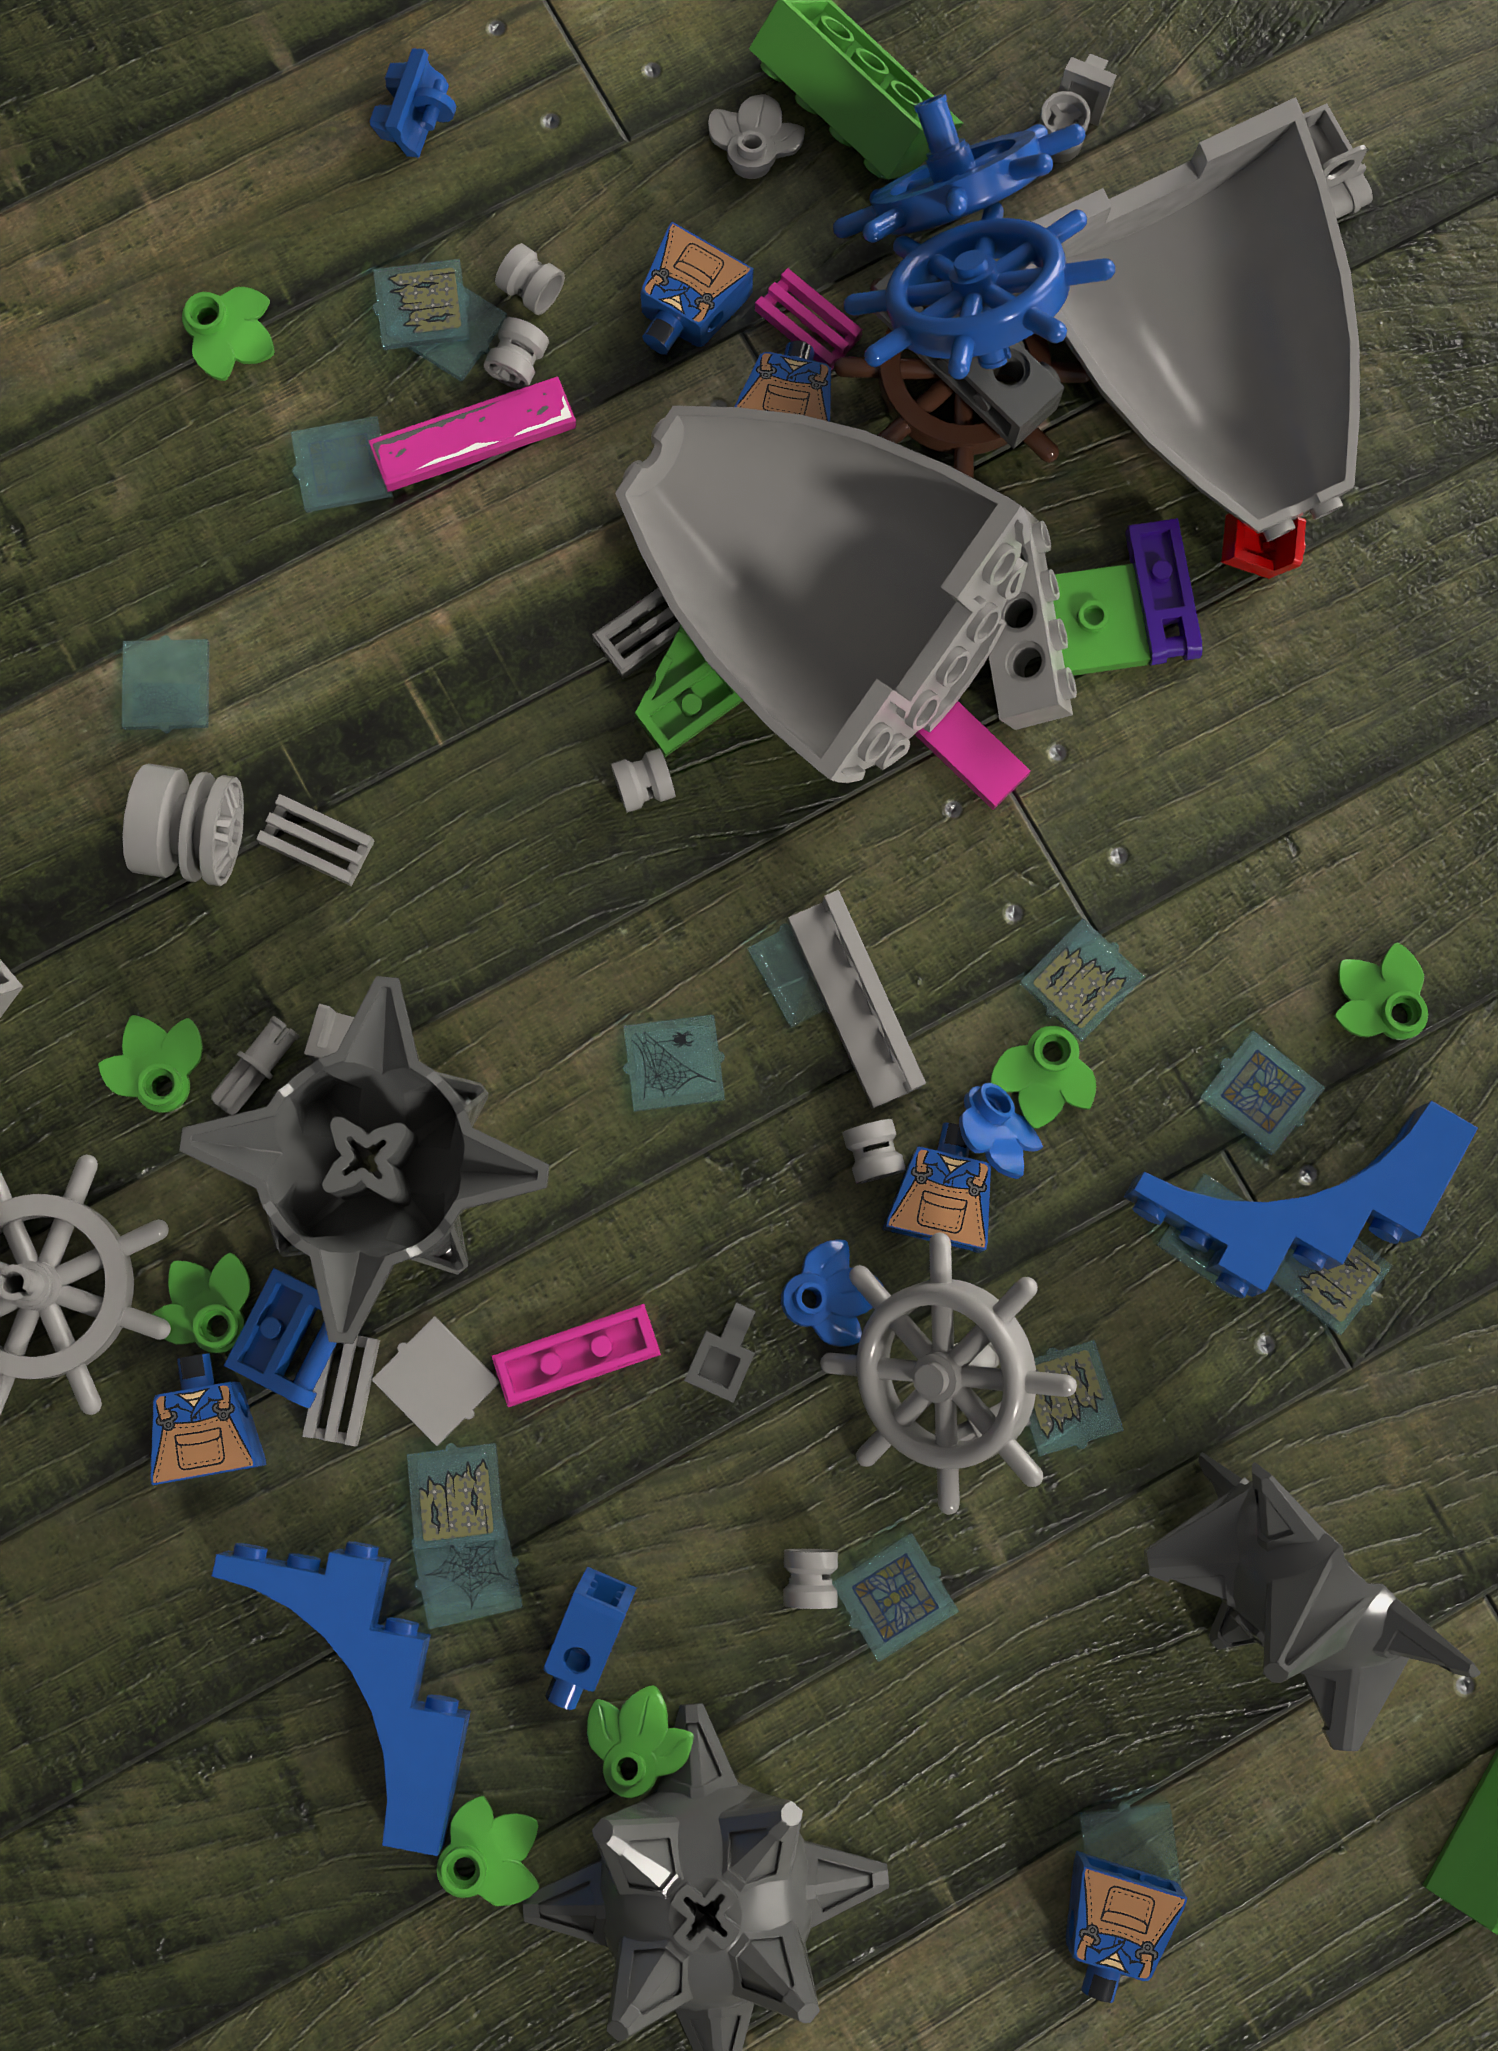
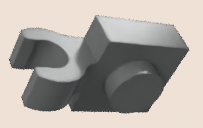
M736 1302L721 1337L706 1331L684 1381L734 1403L755 1355L754 1351L741 1346L756 1311Z

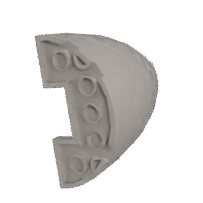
M1296 97L1199 142L1191 161L1108 199L1104 188L1032 221L1047 228L1075 209L1082 210L1087 216L1086 226L1061 244L1065 252L1066 262L1074 263L1102 258L1113 261L1115 273L1111 279L1071 285L1065 303L1054 318L1065 324L1067 334L1064 340L1100 394L1152 451L1202 494L1256 533H1263L1267 542L1294 530L1296 527L1293 520L1311 512L1314 520L1343 507L1340 496L1353 489L1355 485L1360 420L1359 335L1351 271L1327 180ZM1030 264L1023 270L1039 267L1035 266L1034 264Z
M672 406L666 417L661 419L652 431L651 441L654 444V448L645 461L637 460L626 469L622 483L615 492L639 551L670 610L707 663L774 733L827 778L838 783H850L863 780L866 772L865 769L873 765L878 766L882 770L886 769L907 754L910 747L909 739L918 730L924 728L930 733L946 716L972 683L996 645L1007 623L1001 619L1003 607L1006 600H1011L1020 593L1028 565L1027 562L1020 558L1022 545L1031 540L1030 523L1026 512L1021 505L1009 497L953 467L865 430L791 413L739 407Z

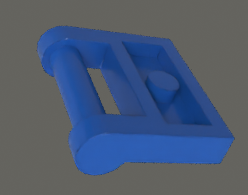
M273 1268L224 1366L294 1403L311 1408L317 1396V1393L313 1390L337 1344L329 1342L325 1322H323L294 1381L284 1377V1374L317 1309L322 1310L317 1288Z

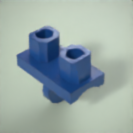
M412 48L407 62L390 63L385 81L386 88L394 98L393 104L375 106L370 118V126L380 139L396 142L407 157L419 158L428 131L434 130L437 121L449 122L453 120L457 108L455 102L447 95L449 84L446 82L445 77L430 65L428 61L429 54L425 49Z

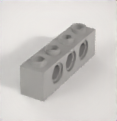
M1025 507L1023 509L1030 523L1031 540L1022 545L1020 558L1025 560L1028 565L1020 593L1015 598L1006 600L1001 613V619L1007 623L996 645L989 654L999 720L1014 730L1072 716L1073 711L1070 699L1075 698L1077 695L1074 676L1069 667L1065 668L1062 649L1068 648L1066 629L1063 621L1060 618L1056 619L1053 602L1060 597L1059 586L1053 570H1048L1045 552L1051 550L1049 532L1044 521L1039 522ZM1033 608L1031 621L1022 628H1016L1018 616L1024 610ZM1035 657H1041L1042 664L1039 671L1035 675L1025 678L1024 670L1027 663Z

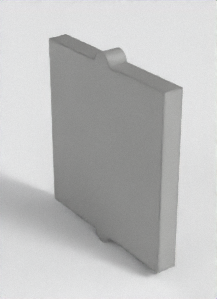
M436 1316L408 1343H400L397 1347L399 1352L371 1379L436 1446H439L464 1419L474 1418V1409L500 1384V1381Z

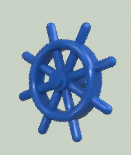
M946 94L929 98L914 106L930 152L926 154V164L901 176L885 187L873 190L870 194L871 206L837 219L833 224V232L838 238L843 239L863 231L865 240L875 243L888 235L912 234L968 216L1014 194L1038 176L1048 174L1053 167L1051 156L1081 144L1085 139V130L1079 124H1072L1048 134L1045 126L1036 124L1025 131L1009 133L969 145L964 138L959 139L946 101Z
M996 202L984 208L981 220L948 229L922 244L908 236L902 235L897 237L893 244V250L903 260L893 271L886 289L851 294L844 300V309L846 313L854 316L888 311L893 331L867 348L864 357L868 365L872 367L880 366L908 348L924 356L949 359L948 373L952 378L960 380L968 375L972 357L977 356L978 364L982 368H999L1007 363V358H1011L1009 346L1026 339L1034 333L1051 343L1062 342L1066 337L1067 328L1063 322L1054 318V316L1065 303L1070 286L1109 280L1115 273V265L1113 261L1107 258L1074 263L1066 262L1065 252L1061 244L1086 226L1087 216L1082 210L1075 209L1045 228L1027 220L1003 218L1004 208L1002 204ZM1030 264H1034L1035 266L1039 267L1023 270ZM1014 293H1021L1017 297L1013 295ZM930 305L920 313L914 310V307ZM956 314H959V317L952 318Z

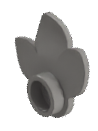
M766 94L754 95L746 99L741 104L738 113L714 109L709 115L708 120L711 141L727 151L728 161L735 173L747 179L763 177L769 172L770 167L777 158L795 154L801 148L804 141L805 128L797 124L782 123V111L779 103Z

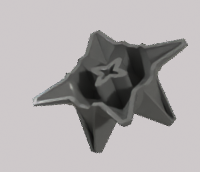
M382 976L375 977L337 1052L321 1057L303 1069L277 1091L267 1107L183 1127L179 1151L257 1189L261 1204L267 1214L275 1248L282 1257L301 1254L310 1256L329 1342L353 1344L395 1264L410 1259L458 1275L468 1267V1258L459 1216L462 1210L547 1188L549 1177V1164L473 1128L487 1101L489 1093L479 1082L436 1072L419 1061L399 978ZM371 1154L376 1155L374 1160L378 1165V1170L373 1173L370 1171L371 1165L367 1157Z
M1201 1452L1198 1462L1205 1477L1213 1484L1219 1499L1144 1549L1145 1567L1148 1575L1165 1582L1173 1579L1221 1598V1606L1209 1633L1210 1643L1218 1650L1257 1643L1264 1648L1263 1674L1271 1682L1282 1683L1301 1673L1324 1722L1322 1731L1333 1750L1358 1751L1409 1658L1436 1664L1453 1674L1470 1678L1477 1677L1481 1673L1470 1659L1396 1598L1384 1584L1367 1583L1359 1576L1345 1559L1343 1546L1331 1537L1291 1494L1256 1462L1252 1464L1253 1481L1250 1482L1245 1477L1242 1479Z
M682 1704L679 1707L674 1728L684 1729L694 1734L692 1749L686 1763L677 1772L661 1776L658 1789L643 1798L639 1803L601 1818L592 1829L602 1858L538 1889L531 1897L523 1901L524 1922L608 1947L616 1962L606 2031L617 2041L627 2039L669 2013L676 2011L693 2051H742L754 2004L802 2023H811L819 2013L820 2009L806 1948V1941L812 1927L888 1889L887 1863L804 1840L799 1832L803 1810L790 1800L760 1793L749 1786L739 1783L704 1704ZM712 1900L714 1901V1903L716 1901V1905L714 1904L713 1906L712 1904H710V1901ZM697 1902H698L700 1905H702L701 1908H700V1907H698V1908L696 1907Z

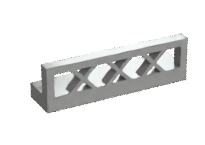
M836 890L824 896L822 903L788 917V924L871 1108L879 1107L926 1084L840 891Z

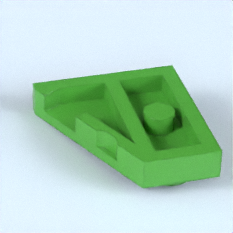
M680 625L634 717L656 747L661 749L663 756L666 757L743 702V700L707 663L684 628Z

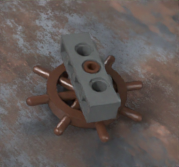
M895 268L884 278L873 280L870 285V291L885 290ZM930 305L914 307V310L920 313ZM888 311L874 313L888 326L885 336L892 332L893 327ZM956 314L952 318L959 317V314ZM1035 333L1009 346L1011 358H1007V363L999 368H982L978 364L977 356L972 357L968 375L960 380L952 378L948 373L949 359L933 358L918 353L915 354L919 358H900L903 352L901 351L877 367L868 365L865 357H840L834 363V371L840 377L879 378V386L884 404L894 421L877 436L899 444L908 435L930 449L952 454L953 468L973 479L974 455L996 450L1006 444H1009L1014 449L1023 441L1044 462L1050 463L1055 461L1059 456V448L1038 426L1057 410L1064 390V386L1061 383H1087L1091 380L1079 362H1051L1047 340ZM903 379H932L937 381L914 401L905 387ZM999 381H1016L1017 384L1004 385ZM949 397L954 398V424L930 415ZM974 411L985 423L974 425Z

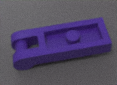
M1178 518L1128 525L1125 536L1130 563H1133L1149 645L1151 656L1149 665L1165 664L1167 658L1182 656L1185 661L1201 658L1203 650L1202 638ZM1178 623L1180 635L1165 638L1163 625Z

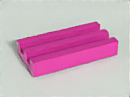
M789 268L781 274V280L778 283L774 282L768 288V294L765 297L761 296L755 302V311L791 341L798 340L810 344L815 351L814 360L826 363L831 370L834 368L835 361L840 357H844L862 338L863 329ZM787 291L791 292L795 297H797L800 301H802L806 306H808L812 311H814L817 315H819V316H820L823 320H825L829 325H831L834 329H836L840 334H842V335L845 337V339L842 338V337H841L838 333H836L833 329H831L827 324H825L821 319H819V318H818L815 314H813L810 310H808L804 305H802V304H801L798 300H796L793 296H791ZM779 302L800 319L803 325L835 348L832 353L774 305Z

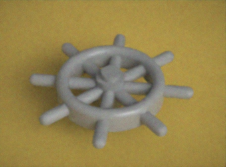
M86 1154L77 1160L63 1197L48 1194H30L12 1198L0 1170V1234L4 1233L17 1262V1265H9L0 1261V1317L19 1308L4 1347L0 1345V1415L15 1378L48 1379L66 1375L83 1413L87 1415L96 1414L101 1409L102 1402L86 1365L93 1362L110 1347L122 1328L158 1340L165 1339L170 1334L171 1326L167 1320L131 1307L134 1294V1275L129 1256L164 1239L169 1232L168 1225L165 1221L157 1219L120 1236L106 1218L84 1205L98 1167L97 1160L92 1155ZM35 1218H54L41 1254L38 1257L23 1221ZM74 1227H77L91 1240L95 1249L60 1265ZM104 1268V1297L69 1285ZM60 1306L96 1318L91 1327L77 1341L73 1337ZM40 1316L56 1353L38 1357L24 1356Z
M939 1232L935 1233L929 1241L930 1280L917 1283L890 1295L868 1268L858 1265L851 1269L849 1278L852 1284L875 1311L864 1327L857 1355L826 1353L821 1358L820 1365L822 1370L828 1374L857 1376L863 1404L870 1419L877 1428L856 1453L858 1463L865 1467L872 1466L892 1445L906 1457L920 1464L937 1468L938 1506L942 1513L950 1515L956 1513L960 1505L959 1469L977 1465L997 1454L1003 1458L1025 1485L1037 1487L1041 1484L1043 1480L1041 1468L1016 1439L1025 1428L1031 1416L1036 1394L1069 1397L1075 1393L1077 1383L1068 1374L1036 1372L1034 1356L1024 1330L1014 1317L1035 1296L1037 1292L1035 1280L1031 1277L1020 1278L998 1300L978 1286L952 1279L951 1241L947 1234ZM931 1305L932 1342L908 1316L920 1306ZM953 1310L965 1315L976 1324L956 1344H954ZM895 1334L918 1360L890 1358ZM892 1380L914 1383L916 1389L902 1404L895 1392ZM972 1388L1003 1391L1002 1402L997 1416L990 1411ZM932 1402L935 1405L936 1435L928 1432L915 1422ZM957 1406L982 1434L981 1437L973 1440L958 1441Z

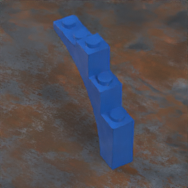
M1430 1101L1416 1108L1411 1113L1394 1140L1363 1170L1337 1186L1306 1197L1272 1202L1222 1200L1183 1190L1149 1173L1143 1172L1133 1179L1124 1198L1135 1204L1133 1211L1145 1220L1157 1225H1161L1164 1221L1180 1230L1179 1238L1189 1246L1202 1252H1208L1209 1249L1215 1251L1205 1269L1218 1277L1215 1283L1221 1289L1236 1297L1245 1298L1246 1294L1253 1297L1266 1292L1289 1248L1294 1250L1292 1256L1295 1260L1308 1268L1321 1271L1323 1268L1329 1270L1344 1264L1366 1222L1370 1224L1368 1229L1371 1233L1389 1243L1398 1244L1399 1241L1405 1243L1419 1238L1478 1127L1435 1102Z
M350 1541L346 1543L345 1550L337 1549L329 1552L326 1569L319 1568L321 1559L314 1556L289 1553L287 1561L266 1558L267 1548L244 1543H235L234 1551L228 1550L216 1554L212 1577L252 1588L291 1609L327 1640L350 1669L372 1712L384 1756L387 1806L382 1846L438 1856L445 1844L471 1711L459 1709V1700L442 1695L430 1694L427 1695L426 1702L418 1701L431 1634L418 1632L419 1623L400 1618H387L385 1626L378 1624L391 1559L379 1557V1547Z

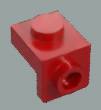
M1230 513L1225 516L1221 563L1267 579L1300 567L1303 562L1306 546V519L1299 517L1293 520L1296 527L1294 530L1267 542L1263 533H1256Z

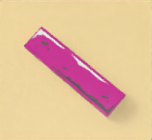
M557 376L368 441L386 490L390 492L575 429L576 419Z

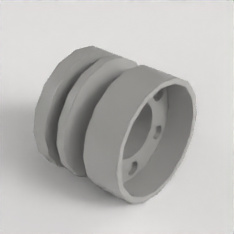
M149 763L141 766L130 788L124 814L122 838L123 855L127 868L132 873L167 878L174 873L179 864L181 875L186 881L196 882L202 877L209 885L222 886L225 884L233 871L243 834L244 800L241 782L238 778L222 775L215 780L211 773L201 772L196 774L189 785L187 774L181 768Z

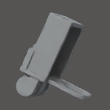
M1326 103L1303 115L1322 165L1336 218L1338 219L1346 214L1352 215L1357 213L1361 207L1370 204L1373 200V194L1369 183L1363 175L1366 166L1361 164L1367 148L1365 145L1352 148Z

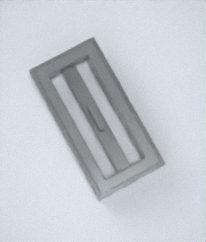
M659 588L592 634L593 641L599 648L601 647L609 662L614 664L622 679L671 646L681 625L679 621L627 658L624 659L622 657L676 618L668 607L615 646L611 643V639L666 601Z
M279 794L275 802L277 806L274 812L269 813L264 831L260 830L256 838L259 844L352 887L375 842L374 839L363 832ZM287 813L359 845L356 852L286 820ZM280 829L349 861L350 864L347 870L275 836Z
M357 1336L353 1344L342 1343L344 1345L325 1429L320 1428L319 1424L335 1354V1346L313 1390L317 1393V1396L311 1408H308L302 1437L358 1446L380 1344L379 1339ZM356 1346L365 1348L346 1433L338 1431L354 1353Z

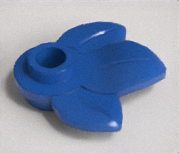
M985 1083L982 1086L973 1087L964 1097L966 1111L959 1117V1127L965 1144L974 1153L985 1152L988 1162L998 1172L1010 1178L1020 1179L1024 1175L1023 1150L1039 1151L1043 1148L1041 1140L1025 1118L1015 1113L1012 1099L1001 1087L993 1083Z
M839 1239L822 1243L806 1254L801 1274L792 1277L783 1287L781 1305L790 1321L802 1327H812L823 1342L842 1347L860 1342L862 1331L856 1316L868 1312L873 1307L852 1284L849 1278L852 1268H849L850 1253L848 1242ZM804 1290H810L816 1296V1305L813 1309L806 1307L802 1302Z

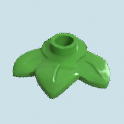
M235 287L221 296L210 292H199L188 299L182 312V322L187 333L193 338V357L198 366L207 375L220 381H226L232 372L235 361L243 364H257L268 360L274 355L275 350L272 338L266 328L258 321L268 309L270 304L269 298L252 288ZM208 315L217 317L210 324H201L202 319Z
M1400 943L1393 944L1384 956L1380 967L1374 963L1355 959H1345L1339 963V986L1349 1002L1338 1009L1334 1017L1344 1029L1359 1037L1367 1038L1384 1033L1386 1036L1396 1040L1410 1039L1424 1029L1428 1020L1427 1005L1420 996L1424 982V973L1421 965L1406 947ZM1394 1006L1402 1007L1406 1011L1407 1021L1405 1023H1398L1394 1020L1392 1016Z
M132 1015L129 1017L123 1034V1055L107 1058L98 1064L102 1079L112 1092L119 1096L138 1097L146 1108L154 1112L168 1113L174 1111L186 1101L190 1092L188 1076L197 1067L202 1058L203 1047L200 1032L190 1018L180 1021L167 1033L154 1022ZM170 1078L172 1081L171 1092L165 1096H159L156 1092L157 1083L161 1079Z
M1059 1026L1043 1027L1031 1036L1027 1045L1016 1046L1006 1050L997 1061L991 1075V1083L998 1085L1006 1092H1018V1103L1021 1113L1028 1124L1034 1129H1038L1051 1122L1062 1110L1065 1102L1080 1109H1090L1096 1094L1095 1076L1093 1071L1079 1059V1046L1076 1038L1068 1030ZM1047 1044L1058 1046L1061 1051L1060 1060L1056 1062L1048 1061L1043 1055V1047Z
M233 1253L223 1256L215 1265L213 1271L197 1263L173 1261L170 1265L168 1278L172 1304L163 1306L152 1314L169 1322L171 1331L165 1340L176 1345L196 1342L200 1348L211 1353H225L232 1350L246 1323L245 1316L241 1311L251 1292L250 1278L246 1267ZM223 1316L228 1322V1329L224 1335L218 1337L212 1331V1323L217 1317Z
M654 1685L645 1687L633 1694L622 1705L621 1710L605 1700H595L587 1720L589 1745L604 1760L603 1776L605 1782L612 1792L624 1798L640 1797L654 1786L657 1777L677 1772L688 1760L694 1739L692 1732L679 1728H668L666 1704L658 1687ZM627 1758L634 1759L638 1765L637 1775L631 1780L625 1779L621 1773L622 1763Z
M484 1796L476 1797L459 1808L451 1822V1843L442 1851L438 1859L437 1877L443 1889L459 1898H469L479 1894L495 1906H509L531 1897L539 1889V1884L534 1875L521 1861L527 1857L534 1844L538 1831L537 1820L519 1813L503 1814L494 1818L491 1806ZM463 1857L470 1858L475 1864V1873L471 1876L460 1875L455 1867L458 1859Z

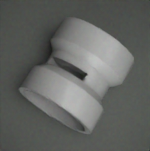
M1069 91L1057 92L1047 98L1042 106L1039 124L1046 127L1048 134L1072 124L1081 125L1086 132L1090 121V109L1087 102L1080 95ZM1083 142L1075 147L1052 155L1053 162L1064 163L1072 160L1079 154Z
M521 243L512 248L505 256L497 271L495 284L510 296L517 294L522 297L523 306L536 315H540L548 310L558 297L564 284L565 274L551 263L542 265L538 261L537 253Z
M508 317L504 319L498 332L500 340L498 346L490 349L483 366L499 382L516 389H522L530 385L535 374L534 362L543 357L549 344V339L543 331L533 324L518 318Z
M660 748L645 752L640 761L630 762L623 759L611 763L614 779L626 813L642 808L644 802L652 798L662 802L676 797L671 776Z
M892 1119L867 1123L842 1132L846 1149L852 1151L855 1163L852 1171L856 1184L887 1178L906 1171L902 1154L895 1151L893 1140L896 1137V1131ZM883 1145V1148L871 1150L864 1153V1150L876 1148Z
M785 1549L784 1568L791 1573V1577L789 1578V1584L783 1589V1606L801 1609L837 1608L838 1590L832 1584L831 1574L838 1568V1551L830 1549Z

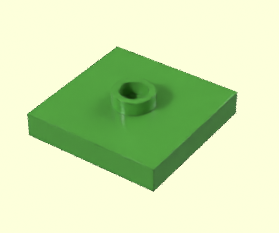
M1133 563L1055 574L1060 593L1059 599L1053 601L1056 619L1060 618L1063 621L1068 638V648L1062 649L1065 668L1069 667L1073 676L1149 664L1151 656Z

